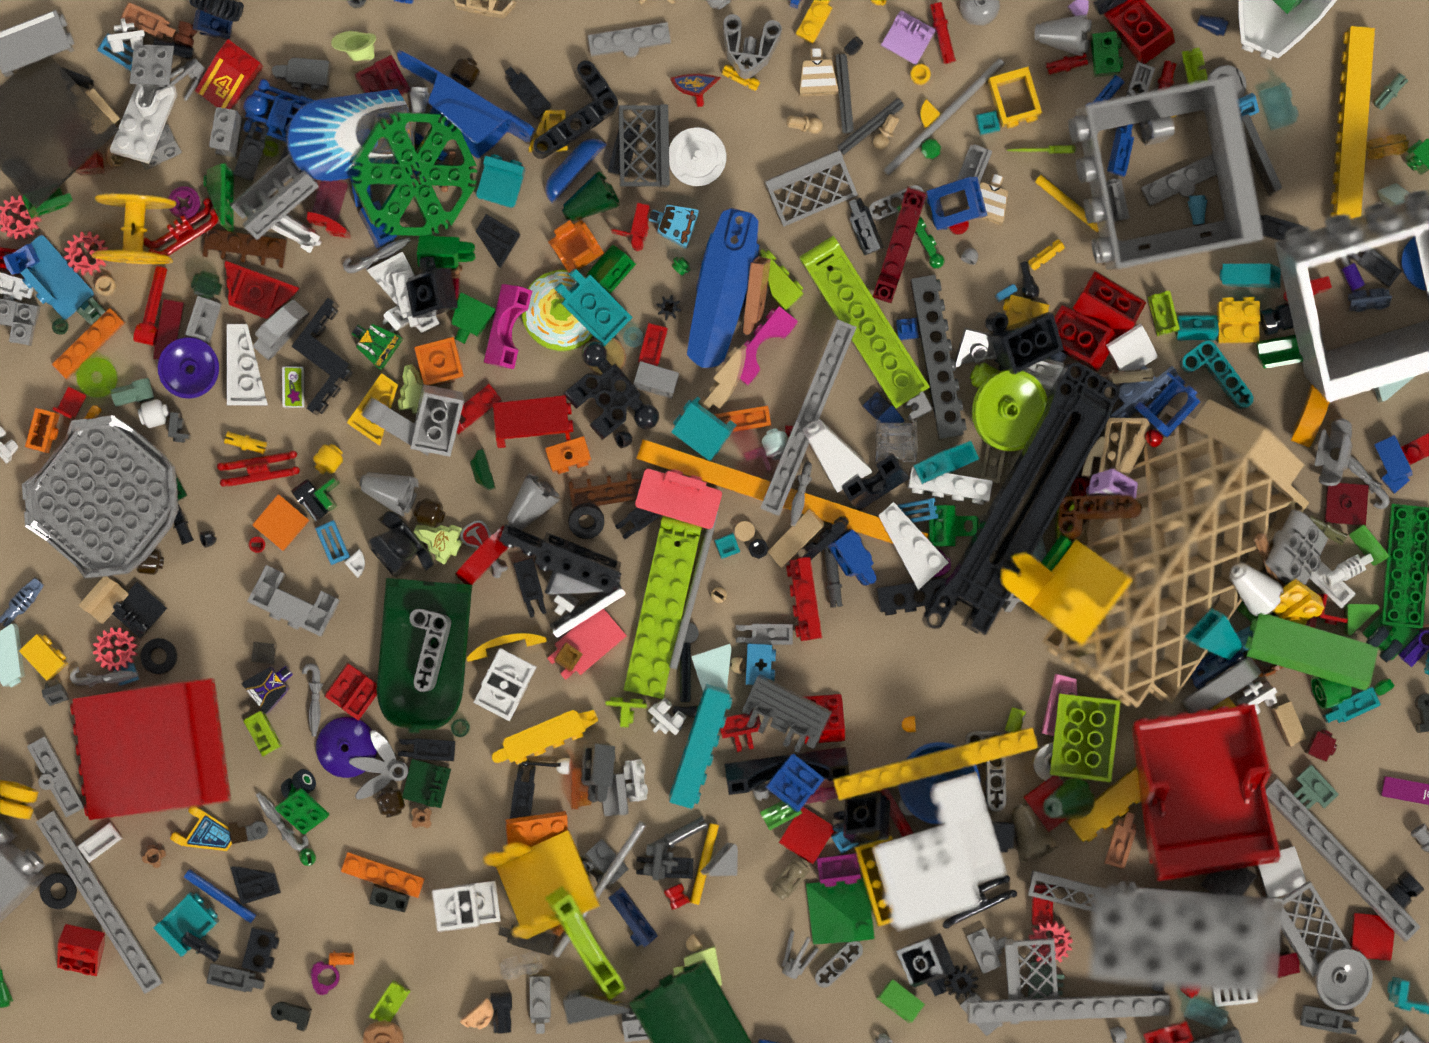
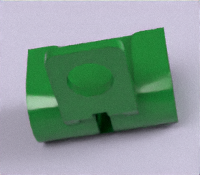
M934 505L937 506L935 512L938 514V518L929 520V541L933 546L954 547L956 546V536H974L978 529L977 516H956V506ZM967 520L973 523V529L970 532H967L964 528Z

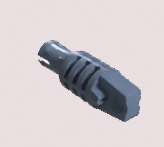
M35 577L22 587L10 600L7 610L0 616V623L8 618L3 626L7 627L18 615L24 614L36 600L44 584Z

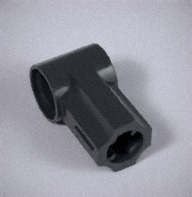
M306 479L292 489L291 492L298 502L304 505L311 517L317 521L330 510H327L316 497L314 492L317 490Z
M491 993L490 1002L494 1010V1033H511L512 993Z

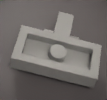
M985 928L966 935L983 974L1002 966L997 955L1001 954L1000 949L1005 947L1004 939H1007L1006 936L998 940L994 936L989 938Z

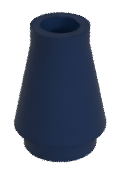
M1201 14L1197 26L1219 37V35H1225L1229 21L1225 20V17Z

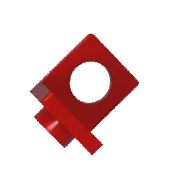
M68 387L58 408L53 407L52 410L75 420L87 395Z
M1321 593L1324 609L1317 618L1325 619L1324 623L1337 625V622L1347 623L1348 619L1324 614L1328 594Z

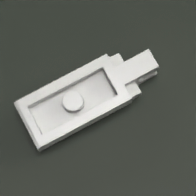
M412 269L394 273L392 277L403 318L408 317L410 327L419 326L417 318H412L406 286L408 278L414 276Z

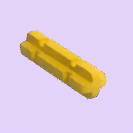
M728 64L724 66L722 75L728 78L732 77V80L744 86L748 85L754 91L758 89L760 85L758 79L754 77L753 79H743L733 69L734 67Z
M1059 239L1055 240L1052 246H1047L1037 254L1036 258H1031L1028 261L1029 266L1033 270H1037L1041 267V263L1045 264L1056 255V252H1061L1065 248L1064 244Z

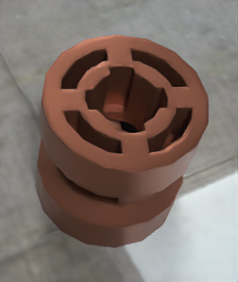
M179 21V31L175 34L173 41L193 47L195 42L193 37L198 31L193 30V24Z

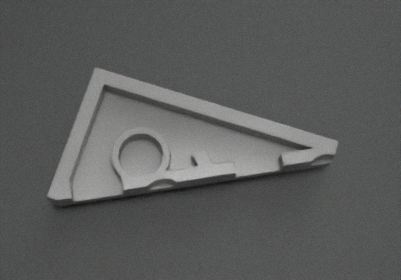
M964 328L955 358V366L959 367L962 366L961 364L969 362L977 363L984 359H995L996 354L992 342L988 338V335L991 333Z

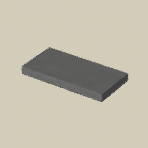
M1247 114L1241 117L1246 148L1268 196H1271L1282 189V185L1250 115Z

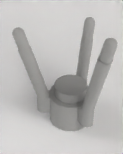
M194 58L171 73L170 79L178 74L180 75L172 80L167 87L171 88L186 75L191 79L195 77V81L184 97V100L187 101L199 81L203 78L204 75L202 73L205 71V68Z
M791 931L781 966L784 967L783 974L797 979L798 975H802L804 969L819 949L815 948L802 964L800 960L810 941V937H807L796 959L791 958L788 961L794 937V931Z

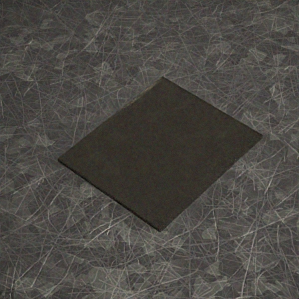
M51 56L19 68L0 86V169L35 208H38L120 130Z

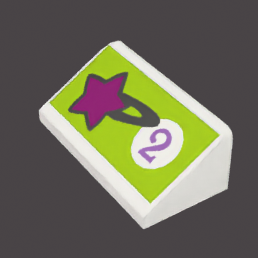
M282 367V405L284 408H305L304 367Z

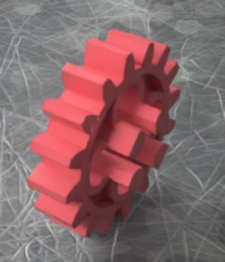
M19 195L18 200L11 196V202L4 200L5 206H0L2 211L0 213V226H3L0 231L3 233L7 232L9 238L14 234V239L19 240L20 235L27 239L28 233L33 236L34 232L32 230L34 228L39 229L36 222L42 221L38 217L31 219L27 209L26 211H21V207L25 205L21 195ZM8 210H12V212L26 220L30 219V225L26 226L24 222L17 220L11 215L8 216ZM12 224L17 225L15 230L11 229Z
M90 231L87 236L80 232L79 238L73 235L74 241H67L70 248H64V251L69 253V255L64 257L65 260H71L67 264L69 268L75 266L73 271L77 273L81 270L82 276H85L86 272L93 276V270L100 273L99 267H106L105 262L92 258L96 260V263L90 265V261L84 256L83 251L77 245L81 242L84 243L85 249L92 255V253L96 252L92 250L93 245L99 246L97 251L109 250L108 247H103L106 242L104 240L99 241L100 236L98 234L92 237V232ZM78 256L82 257L79 263L75 262V258Z
M111 627L110 633L103 630L104 636H97L99 643H93V646L97 647L93 654L99 656L95 661L98 663L102 662V668L108 666V670L111 672L114 667L117 671H121V666L128 669L127 663H134L132 656H138L134 652L138 645L132 644L136 640L135 637H129L130 632L128 631L123 633L122 628H118L116 632ZM114 636L117 637L115 641L117 647L124 648L125 645L129 646L127 651L116 650V654L120 657L117 663L114 662V659H116L115 653L112 651H107L106 655L102 653L105 648L115 649V645L111 642Z
M1046 920V925L1043 926L1041 923H1038L1039 929L1032 928L1034 935H1029V940L1048 938L1046 932L1050 930L1052 931L1050 933L1051 938H1054L1056 960L1061 963L1062 956L1068 958L1066 951L1072 950L1069 943H1072L1073 940L1072 937H1068L1070 931L1065 930L1064 924L1058 927L1056 920L1052 925L1049 923V920ZM1059 939L1064 940L1061 944L1058 943ZM1042 944L1037 951L1045 957L1050 952L1048 944ZM1034 952L1033 955H1036V961L1041 960L1042 958Z

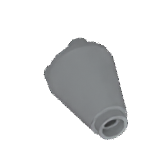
M1086 15L1042 22L1041 24H1036L1035 40L1045 45L1083 56L1084 52H1089L1090 40H1087V32L1091 31L1092 22L1087 19Z

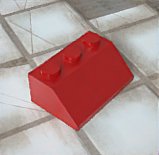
M1094 271L1072 309L1113 329L1119 337L1134 327L1146 301Z

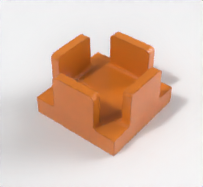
M582 219L575 224L571 220L567 221L554 230L556 236L548 241L568 273L573 269L580 270L604 254Z
M454 337L414 347L424 385L437 386L464 377L463 366Z

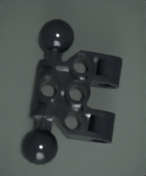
M597 341L587 343L582 350V359L588 366L598 367L603 374L587 373L563 393L566 395V398L575 409L589 398H595L597 405L603 408L604 412L589 425L601 440L605 439L627 420V406L634 410V421L637 426L645 430L655 427L659 421L657 408L650 404H644L639 399L641 393L616 363L612 366L607 360V349L602 343ZM590 377L595 378L598 383L597 387H588L587 379ZM623 380L626 383V389L623 391L617 390L615 382ZM600 394H609L610 402L607 404L602 403L599 398ZM621 409L624 413L623 418L615 419L612 414L613 410Z

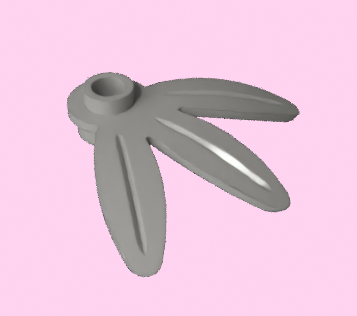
M376 730L370 731V737L376 751L384 761L371 757H355L349 760V763L358 769L372 773H381V775L372 778L358 790L355 795L358 800L376 794L389 784L391 780L402 781L408 775L407 765L402 761H396L391 745ZM396 767H400L402 769V773L396 774L394 772V769Z

